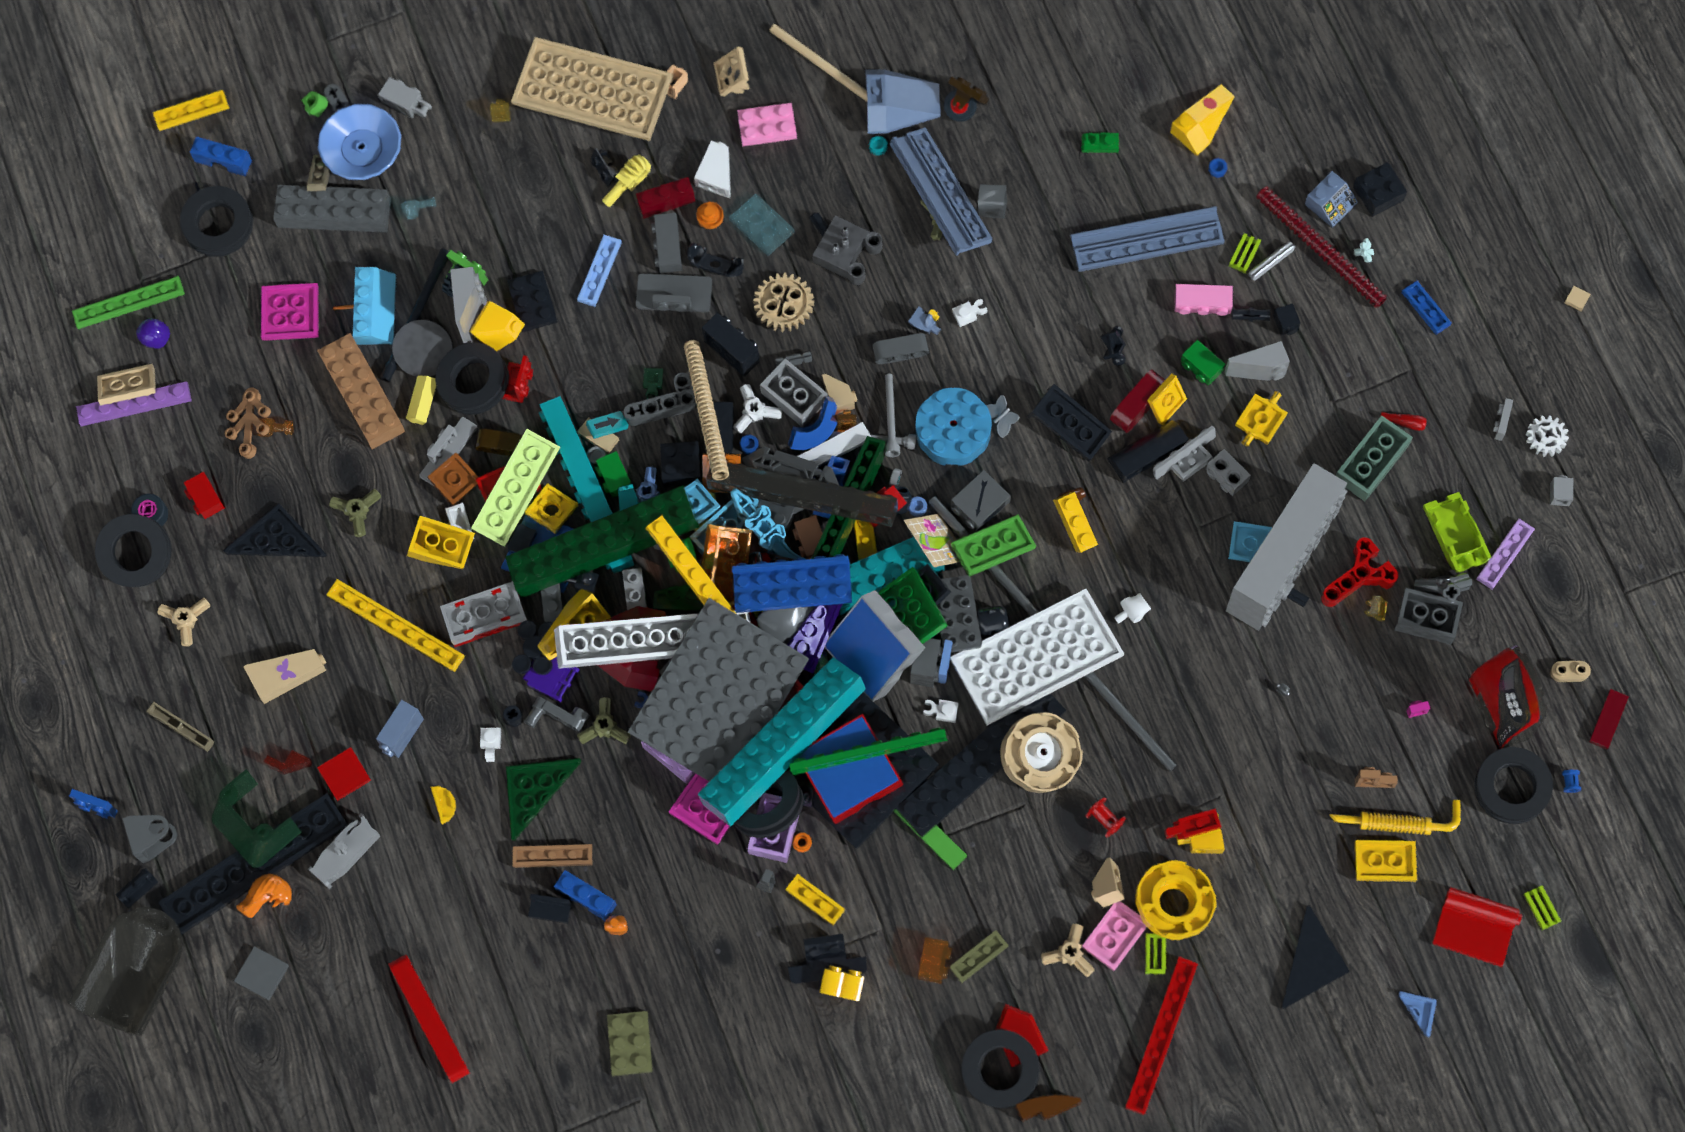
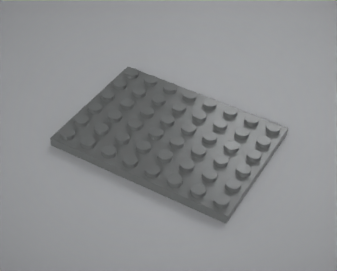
M708 598L627 733L710 782L777 714L809 658L711 598Z

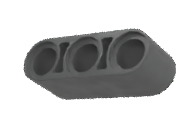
M922 333L881 340L872 345L877 364L914 359L929 354L926 335Z

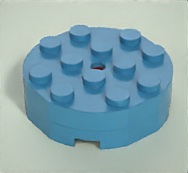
M961 388L941 389L931 395L919 407L916 415L917 442L919 447L932 461L944 466L945 464L966 465L982 454L989 444L992 426L989 409L971 391Z

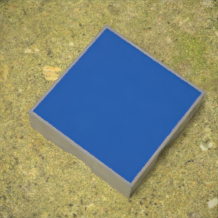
M876 590L860 597L829 636L824 647L832 657L861 677L866 688L863 692L873 702L886 696L900 679L903 671L912 665L925 649L924 645L897 618L894 611Z

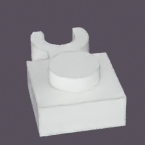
M982 299L977 300L972 306L969 302H966L952 309L959 327L977 320L976 314L984 315L987 313L986 307L983 309L978 308L979 305L983 304Z
M939 699V705L931 700H925V705L932 707L930 711H923L925 716L937 714L936 720L956 722L958 702Z

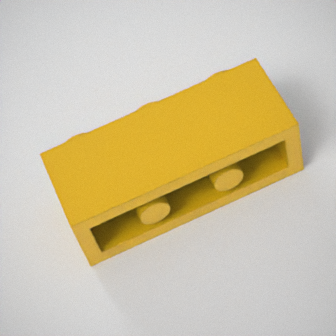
M1069 492L1054 499V504L1075 551L1081 553L1098 545L1076 493Z

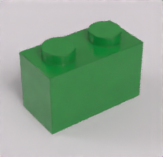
M1198 340L1182 354V366L1187 371L1191 370L1198 381L1208 386L1224 371L1225 363Z
M617 451L596 460L597 467H595V471L598 477H602L605 482L602 483L605 493H610L612 499L618 497V488L631 485V482Z

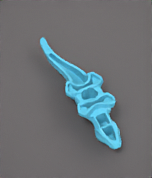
M733 489L730 492L736 511L746 517L744 526L754 532L759 539V546L770 550L786 561L803 558L787 546L784 526L775 524L770 517L771 511L768 506L761 505L760 508H756L752 500L740 490Z

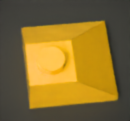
M487 301L469 332L483 344L498 351L516 340L525 324L513 313L491 301Z

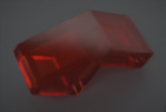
M293 750L290 752L285 763L268 755L264 760L267 767L283 775L312 765L308 757Z

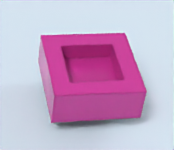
M1418 700L1412 702L1406 712L1408 718L1427 714L1430 706L1428 701L1422 702Z

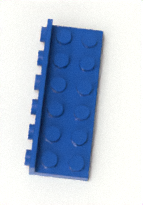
M842 554L834 555L830 558L817 556L814 559L807 560L805 558H797L794 561L777 560L774 563L760 561L752 565L739 563L736 566H732L736 613L852 603L850 562L848 556Z

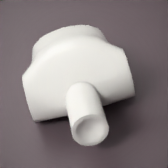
M1138 593L1136 596L1127 597L1121 601L1120 604L1124 611L1114 618L1118 624L1128 617L1133 623H1136L1151 608L1142 595Z

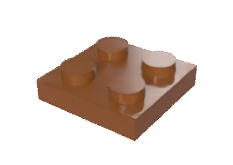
M454 453L427 477L452 506L478 485L475 480L478 476L457 453Z

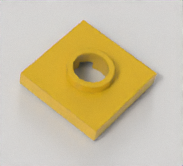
M547 483L525 510V514L556 534L578 507V503ZM550 505H555L559 511L555 516H550L545 513V509Z

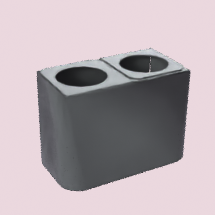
M980 184L978 215L980 217L1005 219L1007 206L1006 185Z

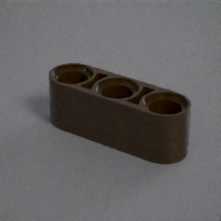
M479 429L475 449L485 453L512 456L523 435Z

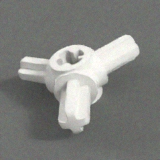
M749 384L740 387L745 402L743 403V415L733 426L738 433H742L751 422L755 423L760 419L763 420V417L781 419V408L765 406V403L760 402L759 398H755Z

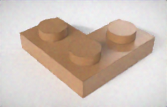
M1373 767L1363 768L1355 778V787L1395 788L1397 785V776H1392L1391 773H1380V770H1375Z

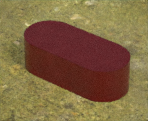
M1152 369L1148 371L1117 406L1110 417V421L1128 433L1151 408L1147 400L1165 379Z

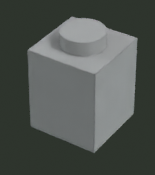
M1564 475L1554 477L1550 483V505L1570 506L1573 501V478H1568Z

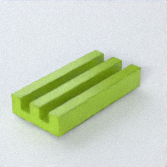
M1246 233L1243 234L1229 263V267L1245 274L1261 243L1260 239L1256 240L1253 236H1247L1248 234ZM1248 241L1238 264H1234L1244 242ZM1251 244H1255L1244 268L1241 267Z
M1543 886L1523 894L1542 930L1561 922ZM1538 892L1540 893L1542 899L1544 900V902H1545V904H1546V906H1547V908H1548V910H1549L1551 916L1553 917L1554 921H1552L1550 915L1548 914V912H1547V910H1546V908H1545V906H1544L1542 900L1540 899V897H1539V895H1538ZM1532 895L1534 896L1545 919L1547 920V924L1544 923L1538 909L1536 908L1531 898Z
M1146 933L1145 974L1165 975L1166 938L1157 934ZM1150 938H1153V969H1150ZM1158 938H1161V969H1158Z

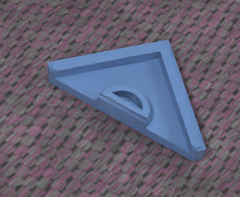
M945 640L938 678V683L941 684L947 682V670L949 669L953 644L950 640Z
M1400 991L1399 997L1425 1036L1429 1037L1437 1000Z

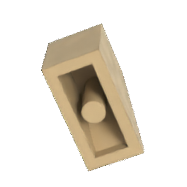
M823 374L822 382L828 397L833 398L837 405L835 415L855 409V402H857L855 391H851L848 384Z
M1107 858L1092 881V897L1102 907L1125 899L1119 868L1111 858Z

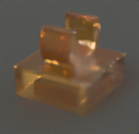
M843 410V415H838V432H845L857 425V416L851 415V410Z

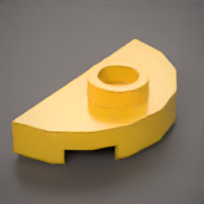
M433 786L431 787L441 824L443 825L454 816L456 800L446 788Z

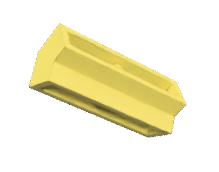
M417 376L406 419L411 423L421 425L426 423L436 388L435 378Z

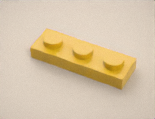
M799 874L795 876L786 888L789 894L832 926H834L845 911L842 906Z

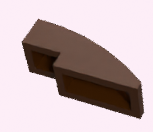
M1043 1096L1016 1104L1015 1108L1022 1122L1041 1114L1045 1121L1080 1105L1082 1101L1079 1097Z

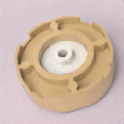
M1042 712L1021 718L1011 726L1001 744L1000 755L1004 771L1011 781L1029 792L1045 793L1059 789L1072 780L1081 765L1083 750L1081 751L1078 739L1080 737L1071 724L1056 714Z

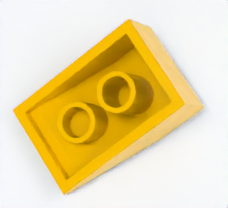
M420 516L407 556L428 563L463 569L475 533Z

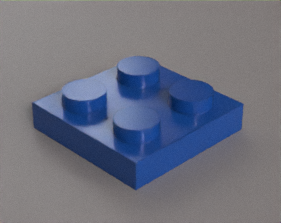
M74 789L71 790L69 797L74 800V804L79 806L78 808L87 812L93 810L103 818H108V816L115 818L118 810L108 801Z

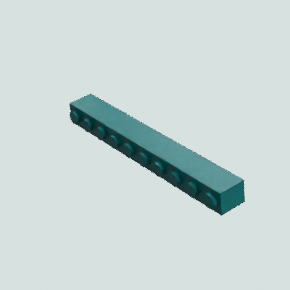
M561 396L539 404L541 411L538 413L542 422H547L548 427L545 429L549 438H554L555 444L560 446L557 455L561 454L562 460H560L562 468L564 471L568 470L570 476L567 479L570 486H575L577 492L574 495L578 504L581 502L584 509H581L585 520L589 519L590 522L611 515L612 511ZM631 555L605 566L607 570L611 568L612 573L615 574L634 566Z

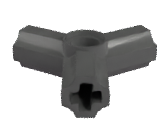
M1468 573L1416 579L1414 590L1453 601L1460 595V592L1469 590L1470 586H1472V579Z

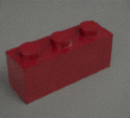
M689 177L636 193L637 203L643 219L695 202L694 191Z

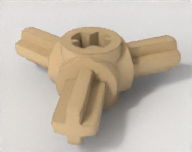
M202 598L190 608L186 606L185 608L178 607L174 609L161 604L157 613L171 619L172 623L176 624L177 629L180 630L181 645L190 646L193 644L192 629L194 628L195 621L198 620L196 617L207 610L210 604L205 598Z
M1072 924L1068 940H1064L1063 945L1058 946L1059 950L1041 954L1043 965L1062 961V964L1075 965L1086 977L1090 976L1095 969L1082 957L1084 953L1081 951L1082 945L1079 944L1083 926ZM1068 949L1074 952L1073 957L1066 954Z

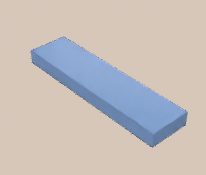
M603 235L577 298L578 302L593 307L596 306L622 243L621 240Z

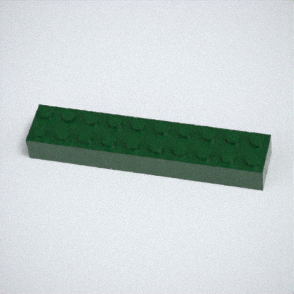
M684 486L678 487L505 556L515 590L523 598L579 576L585 571L594 570L656 545V541L646 530V527L661 515L677 536L699 528L700 526L689 494Z

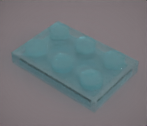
M757 194L752 196L729 217L730 221L767 256L795 232L794 228Z

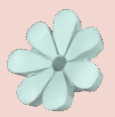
M1368 238L1363 239V242L1360 243V248L1354 249V255H1362L1365 262H1372L1371 255H1374V250L1370 249L1371 243Z

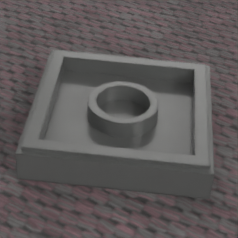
M254 946L234 982L270 1000L289 965Z

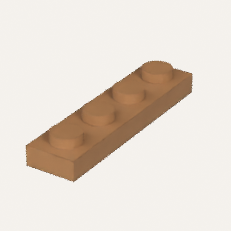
M592 844L513 847L514 868L592 865Z

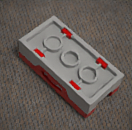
M513 581L440 606L454 647L519 626L520 623L527 620Z

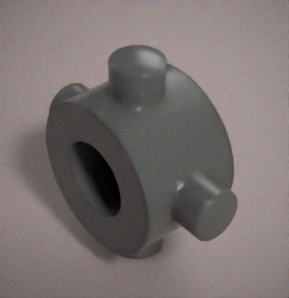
M1283 683L1276 684V691L1283 696L1290 695V688Z

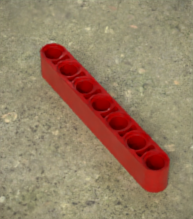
M405 954L389 963L388 965L450 1081L454 1083L470 1074L408 956Z

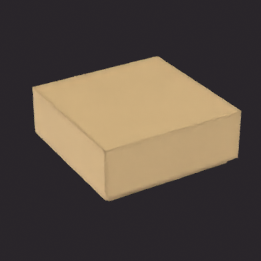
M1573 286L1565 304L1582 311L1591 294Z

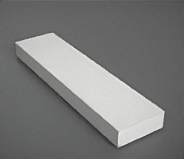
M863 422L797 457L819 463L820 468L829 463L832 455L840 457L863 445L866 437H871Z

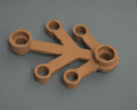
M255 388L247 389L243 394V401L235 410L228 411L226 415L227 420L235 423L239 420L240 414L246 409L245 415L233 428L230 427L225 431V437L235 440L238 433L245 426L244 440L239 447V452L241 456L247 459L253 458L256 454V447L251 444L253 424L256 427L257 433L266 435L269 432V426L264 424L254 414V406L258 409V414L264 418L270 415L271 409L260 401L261 395Z

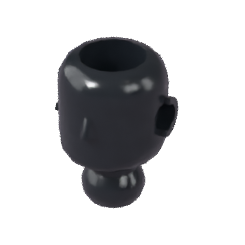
M983 607L976 611L982 638H989L1009 628L1005 607Z

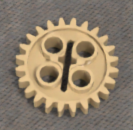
M777 273L776 279L769 276L770 282L763 280L764 287L759 285L758 290L760 292H755L756 298L753 301L756 304L754 310L758 311L756 313L757 318L762 317L761 323L767 321V328L774 325V331L778 327H781L782 332L785 327L791 331V326L793 325L798 329V323L804 325V318L810 319L808 313H813L811 306H814V301L812 300L813 294L810 293L811 288H806V281L801 283V277L795 280L794 274L790 278H787L786 273L781 278ZM790 288L786 296L787 302H784L786 290ZM777 289L782 290L779 294L774 293ZM795 294L800 296L797 299L791 298V296ZM784 302L783 308H782V314H781L780 317H778V315H779V313H780V311H781V303ZM770 306L777 307L775 310L768 309ZM787 311L794 312L793 315H786L785 313Z

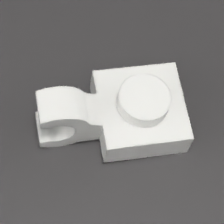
M481 728L480 747L485 749L486 762H494L495 749H501V728Z

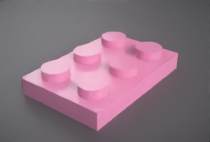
M792 103L737 110L743 146L797 139Z
M1119 901L1112 905L1082 948L1115 971L1147 926L1142 922L1140 915Z

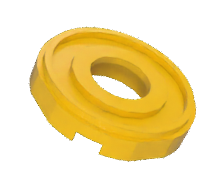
M1172 860L1155 865L1144 874L1136 890L1135 904L1142 922L1152 932L1163 938L1181 940L1198 935L1207 927L1216 909V895L1209 878L1199 868L1196 870L1186 865V862ZM1168 889H1176L1184 893L1189 902L1187 912L1175 917L1164 912L1159 901L1162 893Z

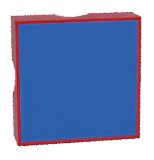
M862 714L813 742L799 758L808 760L812 759L814 755L824 754L826 756L839 749L848 751L857 745L866 747L870 746L872 742L878 741ZM887 755L806 772L835 824L860 811L866 804L880 799L903 786Z

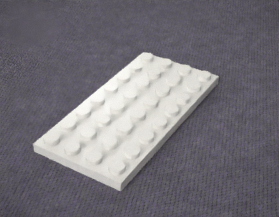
M1084 589L983 640L981 648L961 651L951 656L950 661L985 723L989 725L1123 657L1124 652L1087 589Z

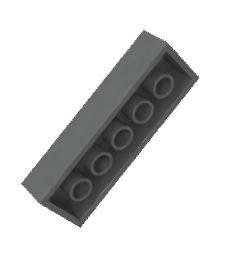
M278 185L273 219L278 228L387 233L391 198L388 190L327 187L326 191H307V186Z

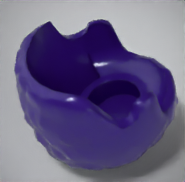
M153 318L144 320L136 331L138 340L148 348L160 349L166 345L170 337L169 327L162 321Z

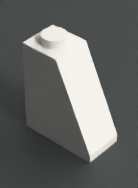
M711 141L694 177L695 186L729 198L731 195L729 149L722 142L716 143Z

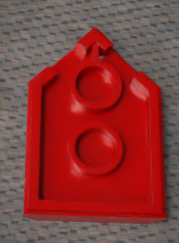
M1005 1004L996 1030H1009L1021 1035L1032 1045L1037 1056L1049 1052L1033 1015ZM1003 1048L1011 1067L1021 1064L1019 1057L1013 1051Z

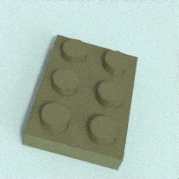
M648 1012L607 1015L612 1076L653 1072Z

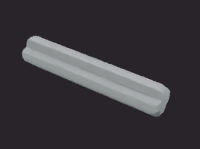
M1290 241L1285 243L1250 270L1249 277L1253 281L1257 280L1292 253L1295 246Z

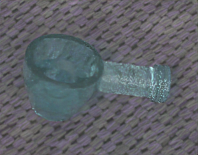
M434 197L423 201L411 200L402 203L400 206L407 219H414L419 216V209L435 207L436 201Z

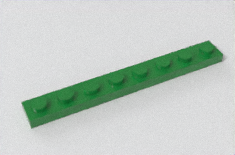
M933 728L929 730V733L921 734V732H915L910 734V737L902 738L897 736L884 743L882 741H875L866 747L857 745L853 746L852 750L844 751L839 749L826 756L824 754H817L808 760H805V758L795 759L794 763L789 765L792 774L797 775L948 740L945 729Z

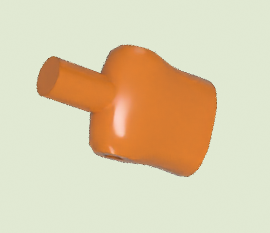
M609 916L605 921L604 929L612 935L625 934L628 931L627 921L624 916Z

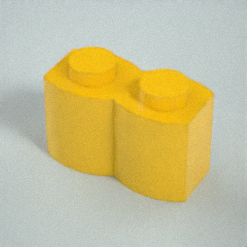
M830 965L829 969L825 968L820 993L859 1001L864 976H861L860 971L849 969V973L842 972L841 967Z

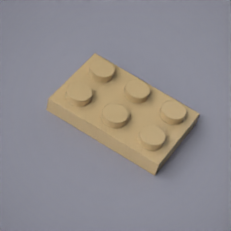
M153 364L97 376L100 406L156 393Z

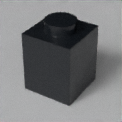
M1293 303L1275 309L1273 317L1280 335L1296 333L1301 322Z

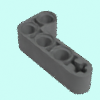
M682 372L674 377L676 390L674 393L627 405L624 408V417L628 425L637 426L693 411L696 407V399L689 375ZM682 381L687 382L685 386L678 385ZM686 398L692 399V401L689 403L683 402V400ZM667 403L674 404L671 408L665 407ZM649 408H655L654 412H647Z

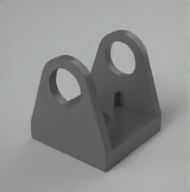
M139 815L122 818L132 853L142 863L151 861L177 839L175 827L169 824L161 815ZM154 820H161V821H163V823H152V822H153ZM169 829L172 830V838L169 841H159L168 833Z

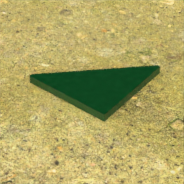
M581 758L506 766L512 841L519 837L581 764Z

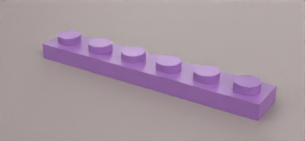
M183 382L156 388V393L148 396L136 397L101 406L99 402L77 406L76 408L80 426L182 404L192 400L189 384Z

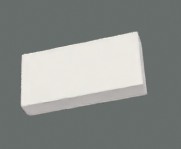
M463 503L445 508L451 526L472 532Z

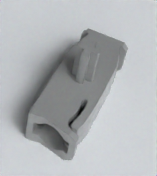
M361 813L358 815L361 823L356 820L349 824L321 853L314 867L310 866L308 868L328 889L332 887L331 883L345 875L380 837L378 832L370 826L367 819Z

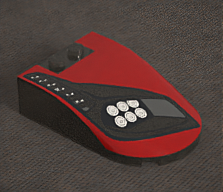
M1516 645L1504 649L1486 661L1469 678V682L1477 697V706L1480 710H1483L1485 723L1488 728H1491L1500 749L1529 740L1547 716V706L1545 704L1542 705L1541 697L1545 695L1539 677L1528 656L1525 653L1521 654L1519 652L1520 648Z

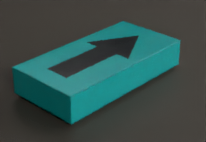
M621 411L586 421V426L593 439L626 430L629 426Z

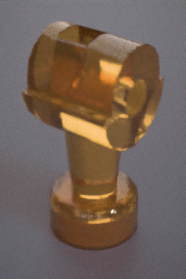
M271 418L260 419L269 426L268 434L261 435L257 433L260 437L268 438L273 432L282 431L286 435H293V420H285L283 424L274 423V420Z

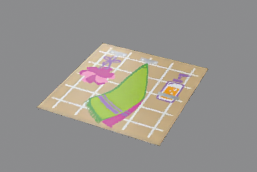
M939 514L904 520L933 567L960 562L951 547V543L956 541V538Z

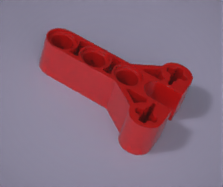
M1362 537L1357 541L1354 548L1356 557L1353 568L1324 589L1321 601L1325 606L1333 607L1363 585L1381 586L1382 588L1390 589L1398 579V572L1389 560L1378 568L1371 567L1369 561L1374 559L1380 550L1371 539ZM1356 572H1364L1365 577H1359ZM1347 582L1351 587L1344 588L1341 583ZM1332 593L1336 598L1329 599L1326 594Z

